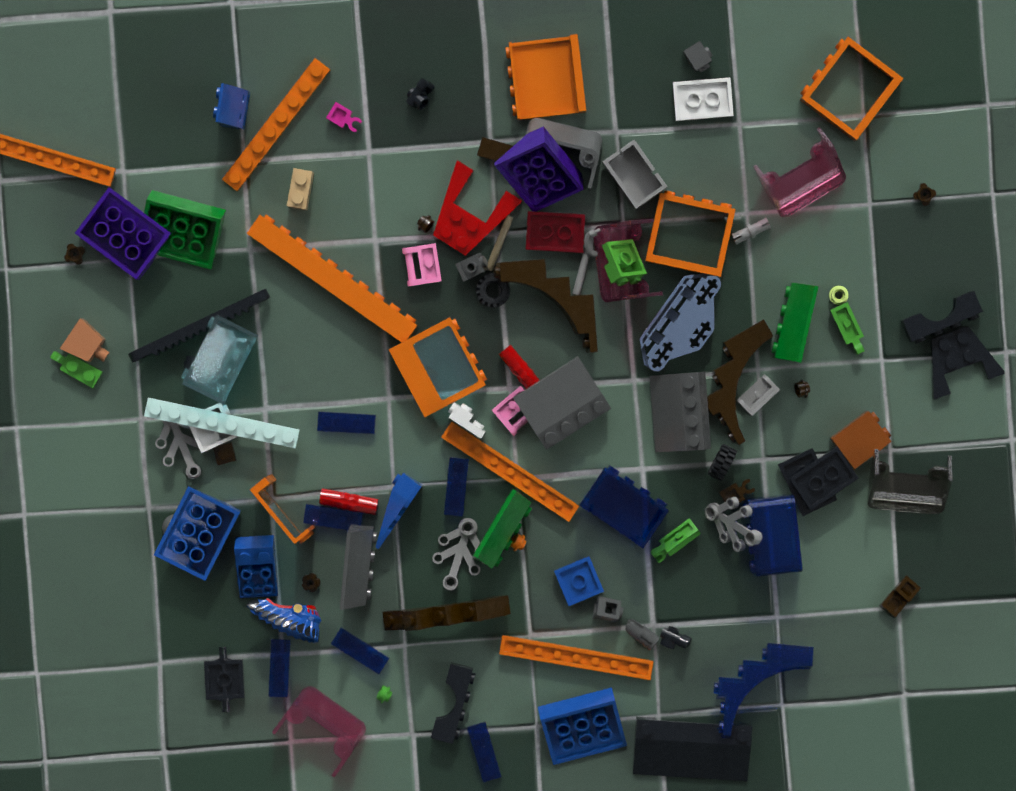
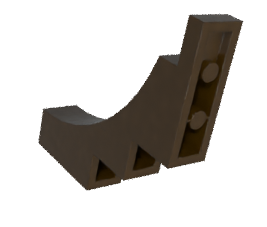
M545 259L496 263L494 277L497 278L498 282L524 285L547 296L564 313L574 334H585L583 348L586 349V353L598 352L593 294L571 296L569 277H546Z

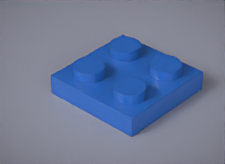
M589 556L554 570L568 606L604 592Z

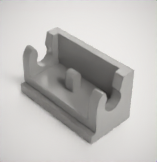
M764 374L736 401L750 416H753L780 389Z

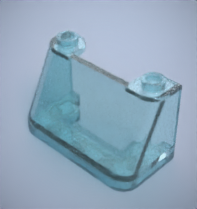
M216 315V317L212 316L209 320L207 327L210 329L190 369L185 368L181 379L184 380L183 385L224 405L259 334Z

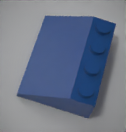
M188 486L154 556L206 581L241 510Z
M612 687L538 707L553 765L627 746Z

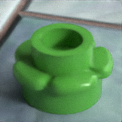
M382 685L376 699L381 701V704L384 701H389L392 695L390 687Z

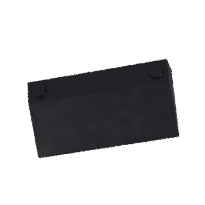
M636 716L633 774L747 781L752 742V725L748 723L726 725L656 720L653 717Z

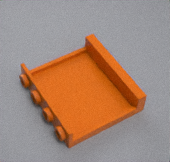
M578 34L568 37L517 43L509 42V47H505L506 58L511 59V66H508L509 78H513L510 92L511 97H515L516 104L512 105L513 116H517V120L586 112Z

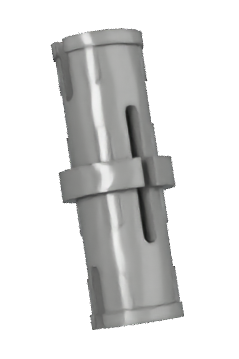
M765 217L752 225L748 224L746 228L732 233L735 244L738 245L751 237L753 239L757 234L771 229L770 224H766L768 223L767 218Z

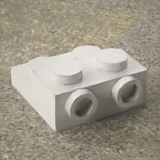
M221 402L205 409L231 415L227 405H222ZM189 426L201 453L237 438L234 435Z
M454 402L448 411L450 413L449 418L477 437L482 438L486 432L483 430L484 425L476 420L473 423L470 421L474 415L471 413L473 409L464 403L460 406Z

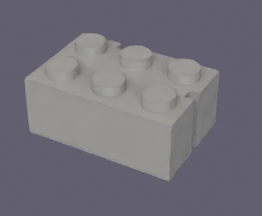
M632 140L619 150L621 155L615 152L605 159L602 164L636 210L668 186L658 172L653 176L652 172L655 171V168L637 142Z

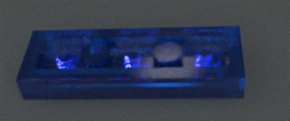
M318 412L317 431L375 434L376 415Z
M453 457L449 459L444 515L463 517L469 459Z
M306 504L303 523L349 530L351 524L361 526L363 513Z
M342 627L331 642L333 646L377 674H380L390 658Z
M271 639L269 697L288 698L291 639Z
M486 721L467 726L483 782L502 777Z

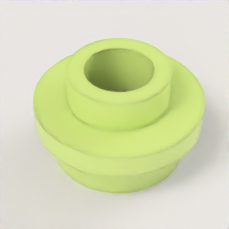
M835 286L830 290L829 298L836 305L844 304L848 299V291L843 286ZM836 292H841L842 297L840 299L835 297Z

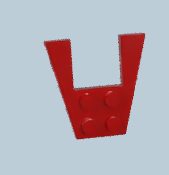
M457 160L433 236L466 256L521 204L522 200L505 191L487 222H483L454 204V201L474 171Z

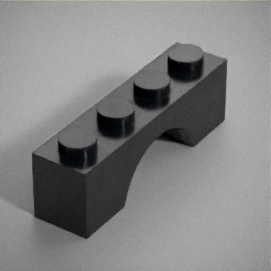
M970 291L953 298V308L950 314L943 320L932 321L918 313L901 320V324L909 342L915 341V344L926 340L925 336L929 334L936 336L943 333V328L950 326L953 329L962 325V320L968 319V321L979 318L978 314L983 312L975 291Z
M451 662L446 683L454 690L456 704L448 714L436 717L431 735L432 739L453 744L454 739L458 740L461 730L457 728L459 721L463 722L466 711L462 710L464 702L468 703L471 693L467 689L469 684L473 685L476 674L472 673V667Z

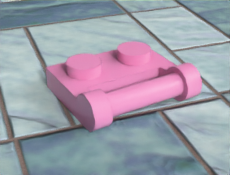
M436 243L402 249L407 266L408 287L442 281ZM418 252L422 279H416L412 253Z
M519 386L492 409L513 436L528 422L525 416H522L513 425L509 422L512 417L521 411L513 397L524 391L522 386Z

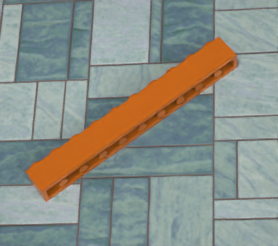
M267 214L264 217L258 216L247 232L249 236L400 342L410 338L418 326L415 324V318L409 314L404 316L399 313L401 310L393 303L390 305L385 303V297L378 292L372 294L368 291V285L362 281H359V283L355 282L352 279L354 276L345 269L343 272L336 268L338 264L331 259L325 261L321 258V252L315 248H312V250L308 249L305 246L306 242L298 236L296 239L289 235L291 231L282 225L280 228L274 225L275 220Z

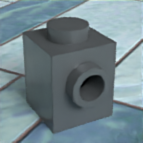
M700 41L683 51V55L694 72L699 70L702 73L710 67L709 63L712 62L711 57L713 55L707 46L704 48Z

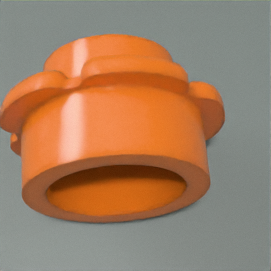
M515 534L511 539L513 542L510 547L513 548V551H517V549L522 550L526 544L525 536L523 534Z

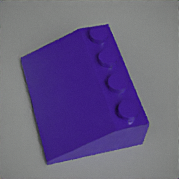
M544 126L526 134L494 163V166L529 208L535 212L584 190L582 173Z
M110 187L75 232L77 236L136 280L142 278L171 235L169 231Z

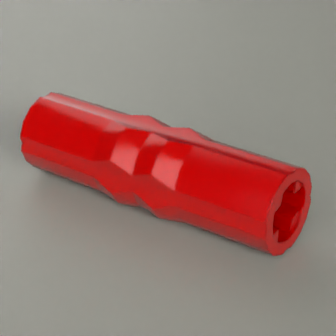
M509 345L499 354L500 358L526 389L540 381L512 345Z
M324 488L321 490L319 504L372 515H376L379 499Z

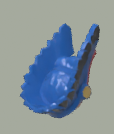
M269 598L250 601L247 604L250 612L258 615L259 619L265 620L266 623L272 624L273 629H278L279 632H286L287 636H293L295 639L307 640L309 643L319 642V624L322 620L315 606L301 605L299 603L293 606H284L274 603Z

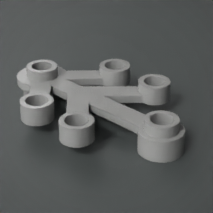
M162 420L164 427L160 437L155 441V446L158 449L165 448L167 445L166 438L171 429L174 434L168 453L162 460L163 465L170 467L174 464V456L179 446L187 465L185 471L187 477L190 479L198 478L201 474V468L194 464L186 443L198 449L199 447L195 438L181 433L179 426L190 429V427ZM158 440L164 441L163 447L157 445ZM165 458H171L172 463L170 465H167L165 463ZM191 468L197 469L196 475L190 473Z
M736 497L728 498L721 505L715 502L710 503L705 508V516L708 520L715 522L722 543H728L732 540L733 549L739 552L745 549V542L748 546H755L762 541L761 532L749 530L737 522L742 517L746 518L752 515V508L749 505L742 506L740 510L727 516L723 513L724 511L735 509L739 506V501ZM723 523H725L728 531H725ZM736 531L744 535L745 542L738 538Z
M464 518L460 521L458 529L448 534H441L438 538L439 544L446 546L450 540L461 536L458 544L441 553L436 552L432 557L434 563L440 564L444 559L455 554L450 573L443 579V586L447 590H454L458 586L456 576L462 557L467 562L471 575L475 576L480 573V566L475 563L466 546L468 538L475 547V551L480 544L475 534L478 528L477 523L471 518ZM466 524H470L472 526V529L470 531H466L464 529V526ZM443 536L447 537V543H442L440 538ZM441 555L442 560L437 562L435 556ZM473 566L478 567L477 573L471 571ZM450 578L454 580L452 586L447 584V580Z

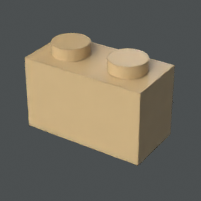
M293 168L287 207L308 210L314 177L313 171Z

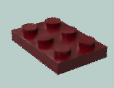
M528 211L526 250L583 253L585 214Z

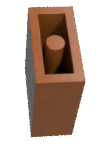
M865 411L830 437L852 469L859 467L892 442L889 439L891 434L885 427H880L878 424L880 420L874 412Z

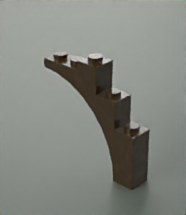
M764 319L723 342L724 347L722 349L727 358L731 356L732 360L713 370L714 375H712V378L716 385H721L722 388L707 396L708 413H711L713 416L719 412V421L723 427H728L730 432L727 434L732 443L736 442L737 445L745 442L736 415L735 397L737 385L742 370L751 355L763 343L773 337Z
M508 595L438 606L382 612L385 631L421 630L463 622H478L511 614Z

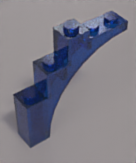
M767 643L766 647L762 648L761 659L765 660V662L743 660L741 665H738L737 677H741V679L719 677L717 682H714L713 694H716V699L724 700V702H720V713L723 714V719L719 721L718 732L722 733L721 738H730L733 720L738 707L755 686L781 672L811 669L813 666L814 647Z

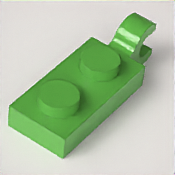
M848 302L829 310L845 344L852 343L856 355L864 352L865 350L859 340L864 335Z
M53 351L50 357L62 364L60 367L61 371L91 388L95 387L103 371L70 353L65 357Z
M689 518L660 539L661 545L654 548L651 554L660 563L665 559L667 553L672 556L701 533Z

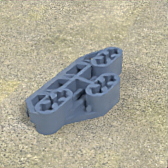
M709 274L683 276L639 338L643 363L652 371H660L669 360L702 348L714 331V296L721 287V281L718 277ZM701 278L698 284L693 289L694 291L686 287H691L694 283V280L691 279ZM708 280H715L716 289L711 288L708 292L713 293V295L709 297L707 294L704 298L705 304L701 303L698 305L696 297H701L704 294L700 289L703 287L706 290L709 287ZM684 296L686 300L678 310L679 315L671 307L675 309ZM667 319H670L671 321L663 331V335L658 333L656 330L659 331ZM708 322L710 330H705L702 335L706 336L703 340L700 337L697 340L698 347H691L689 340L695 339L698 335L693 334L694 331L697 329L699 333L702 330L701 323L705 324ZM653 340L656 343L646 355L644 345L649 346ZM670 342L672 351L668 350L664 354L668 358L665 361L662 357L659 361L661 366L653 368L651 360L659 357V354H655L656 351L659 349V352L662 353L664 350L663 343L668 344Z

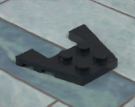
M969 326L931 339L934 400L951 394L944 375L981 361L988 380L1005 374L1002 367Z

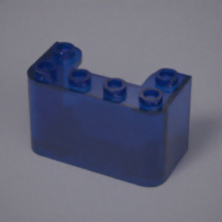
M611 465L608 468L604 466L579 502V506L591 512L628 539H631L641 548H644L669 512L666 508L668 504L658 497L656 500L649 496L651 492L642 486L638 489L633 485L635 482L627 476L624 479L618 475L620 472Z
M783 494L745 499L746 503L742 505H749L752 508V515L748 517L749 523L746 524V528L757 530L762 534V541L758 545L748 546L749 554H753L752 560L749 561L750 572L754 573L756 577L802 572V557L794 495Z

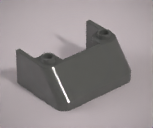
M541 118L530 120L525 135L544 126L558 145L581 150L579 156L581 165L592 169L587 190L591 191L603 142L601 135L594 131Z

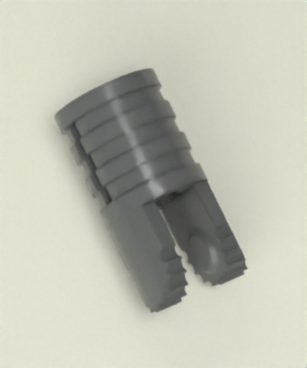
M629 619L625 626L627 633L649 651L660 638L645 625H641L634 619Z

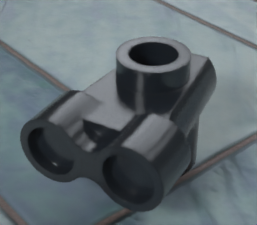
M423 78L419 80L415 88L410 89L407 93L408 98L406 102L418 110L424 109L429 104L430 99L427 95L435 88L431 82Z
M669 626L668 628H663L660 637H662L660 644L670 649H674L677 644V646L686 649L689 647L692 638L680 634L679 629Z

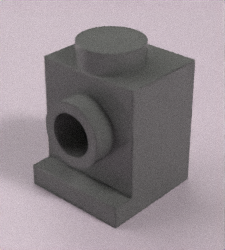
M481 253L455 264L463 282L489 270L487 267L488 261Z
M599 596L595 600L592 619L610 622L618 621L623 614L622 601ZM605 608L610 610V614L605 613Z

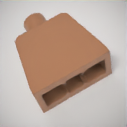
M83 318L79 319L60 347L61 350L88 362H91L94 356L104 362L110 353L101 347L106 339Z

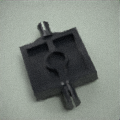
M219 647V659L204 661L206 700L216 699L222 701V712H230V700L245 698L243 659L227 658V647Z

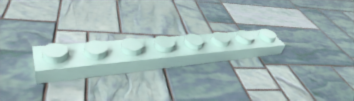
M148 398L144 417L296 448L299 429Z

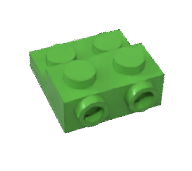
M633 239L606 242L602 245L609 262L604 267L611 284L617 283V286H622L629 281L633 285L640 282L641 277L647 274Z

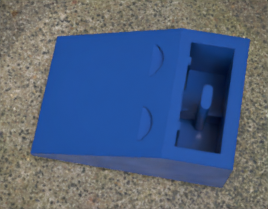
M221 83V87H217L216 91L218 107H214L213 111L215 122L222 127L244 130L250 92Z
M274 535L236 537L234 553L240 598L278 596Z

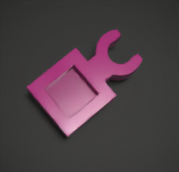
M335 102L326 119L341 128H344L345 124H347L352 132H357L352 127L353 122L362 124L361 119L350 117L353 113L351 110Z

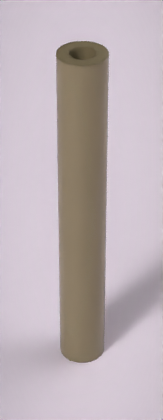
M510 216L505 218L488 260L487 267L490 271H493L513 218Z

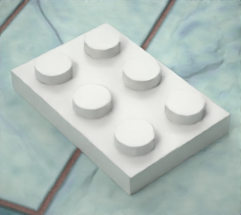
M730 77L673 82L676 121L734 116Z

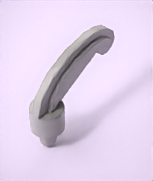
M600 228L588 231L584 237V246L587 253L592 257L598 255L597 251H593L592 238L597 236V233L601 231Z

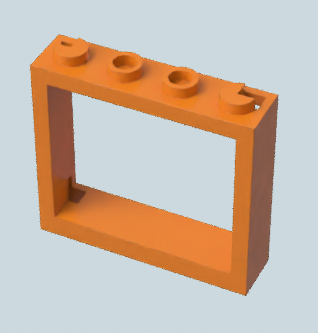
M847 37L845 40L841 38L835 46L837 49L835 54H829L823 63L826 66L823 70L820 71L818 69L813 75L812 79L814 82L810 86L806 85L801 91L802 97L800 101L853 141H856L903 80V77L850 37ZM848 46L892 78L854 130L810 98L811 94Z
M664 190V193L659 194L645 261L720 278L736 209L731 208V204L721 203L720 206L714 205L712 200L702 198V201H696L694 196L683 194V197L675 196V192ZM664 200L728 214L716 268L653 254Z

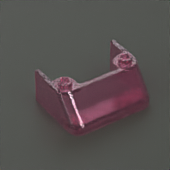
M820 127L817 128L821 141L814 144L811 148L810 155L812 158L781 177L773 171L763 174L757 165L753 166L763 189L781 217L792 215L839 187L846 180V174L836 149Z
M654 219L629 220L601 225L595 228V230L601 229L597 236L594 237L595 251L598 253L596 261L600 294L603 301L615 302L663 295L662 292L649 293V286L644 279L633 285L629 281L622 286H617V283L611 284L604 267L609 262L605 256L603 244L630 239L638 241L642 235L641 224L653 223Z
M307 686L300 692L272 733L275 735L286 719L293 724H300L307 716L312 718L339 738L334 745V752L342 760L331 775L335 777L364 736L366 726L363 721L314 686Z

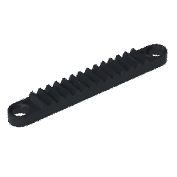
M267 289L261 290L134 350L128 356L131 362L134 363L151 354L160 355V350L166 352L167 347L173 349L174 344L179 346L181 341L188 342V337L194 339V335L200 336L201 331L207 333L208 327L215 329V324L221 326L222 321L228 323L229 317L236 319V314L242 316L243 311L249 313L250 307L269 299L270 295Z

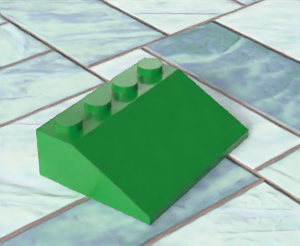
M152 190L146 199L144 213L171 233L158 255L212 269L226 210Z
M790 283V286H786L784 297H787L785 305L782 304L780 316L783 317L781 324L778 323L775 334L778 335V339L772 345L771 353L774 354L773 358L794 363L802 362L818 286Z
M513 489L472 558L490 569L494 566L498 567L503 559L500 556L502 551L509 549L513 542L510 540L512 534H517L522 526L520 523L522 517L527 518L532 509L530 507L531 502Z

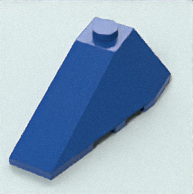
M406 473L402 475L397 474L392 482L394 487L391 491L376 543L377 549L381 547L423 486Z

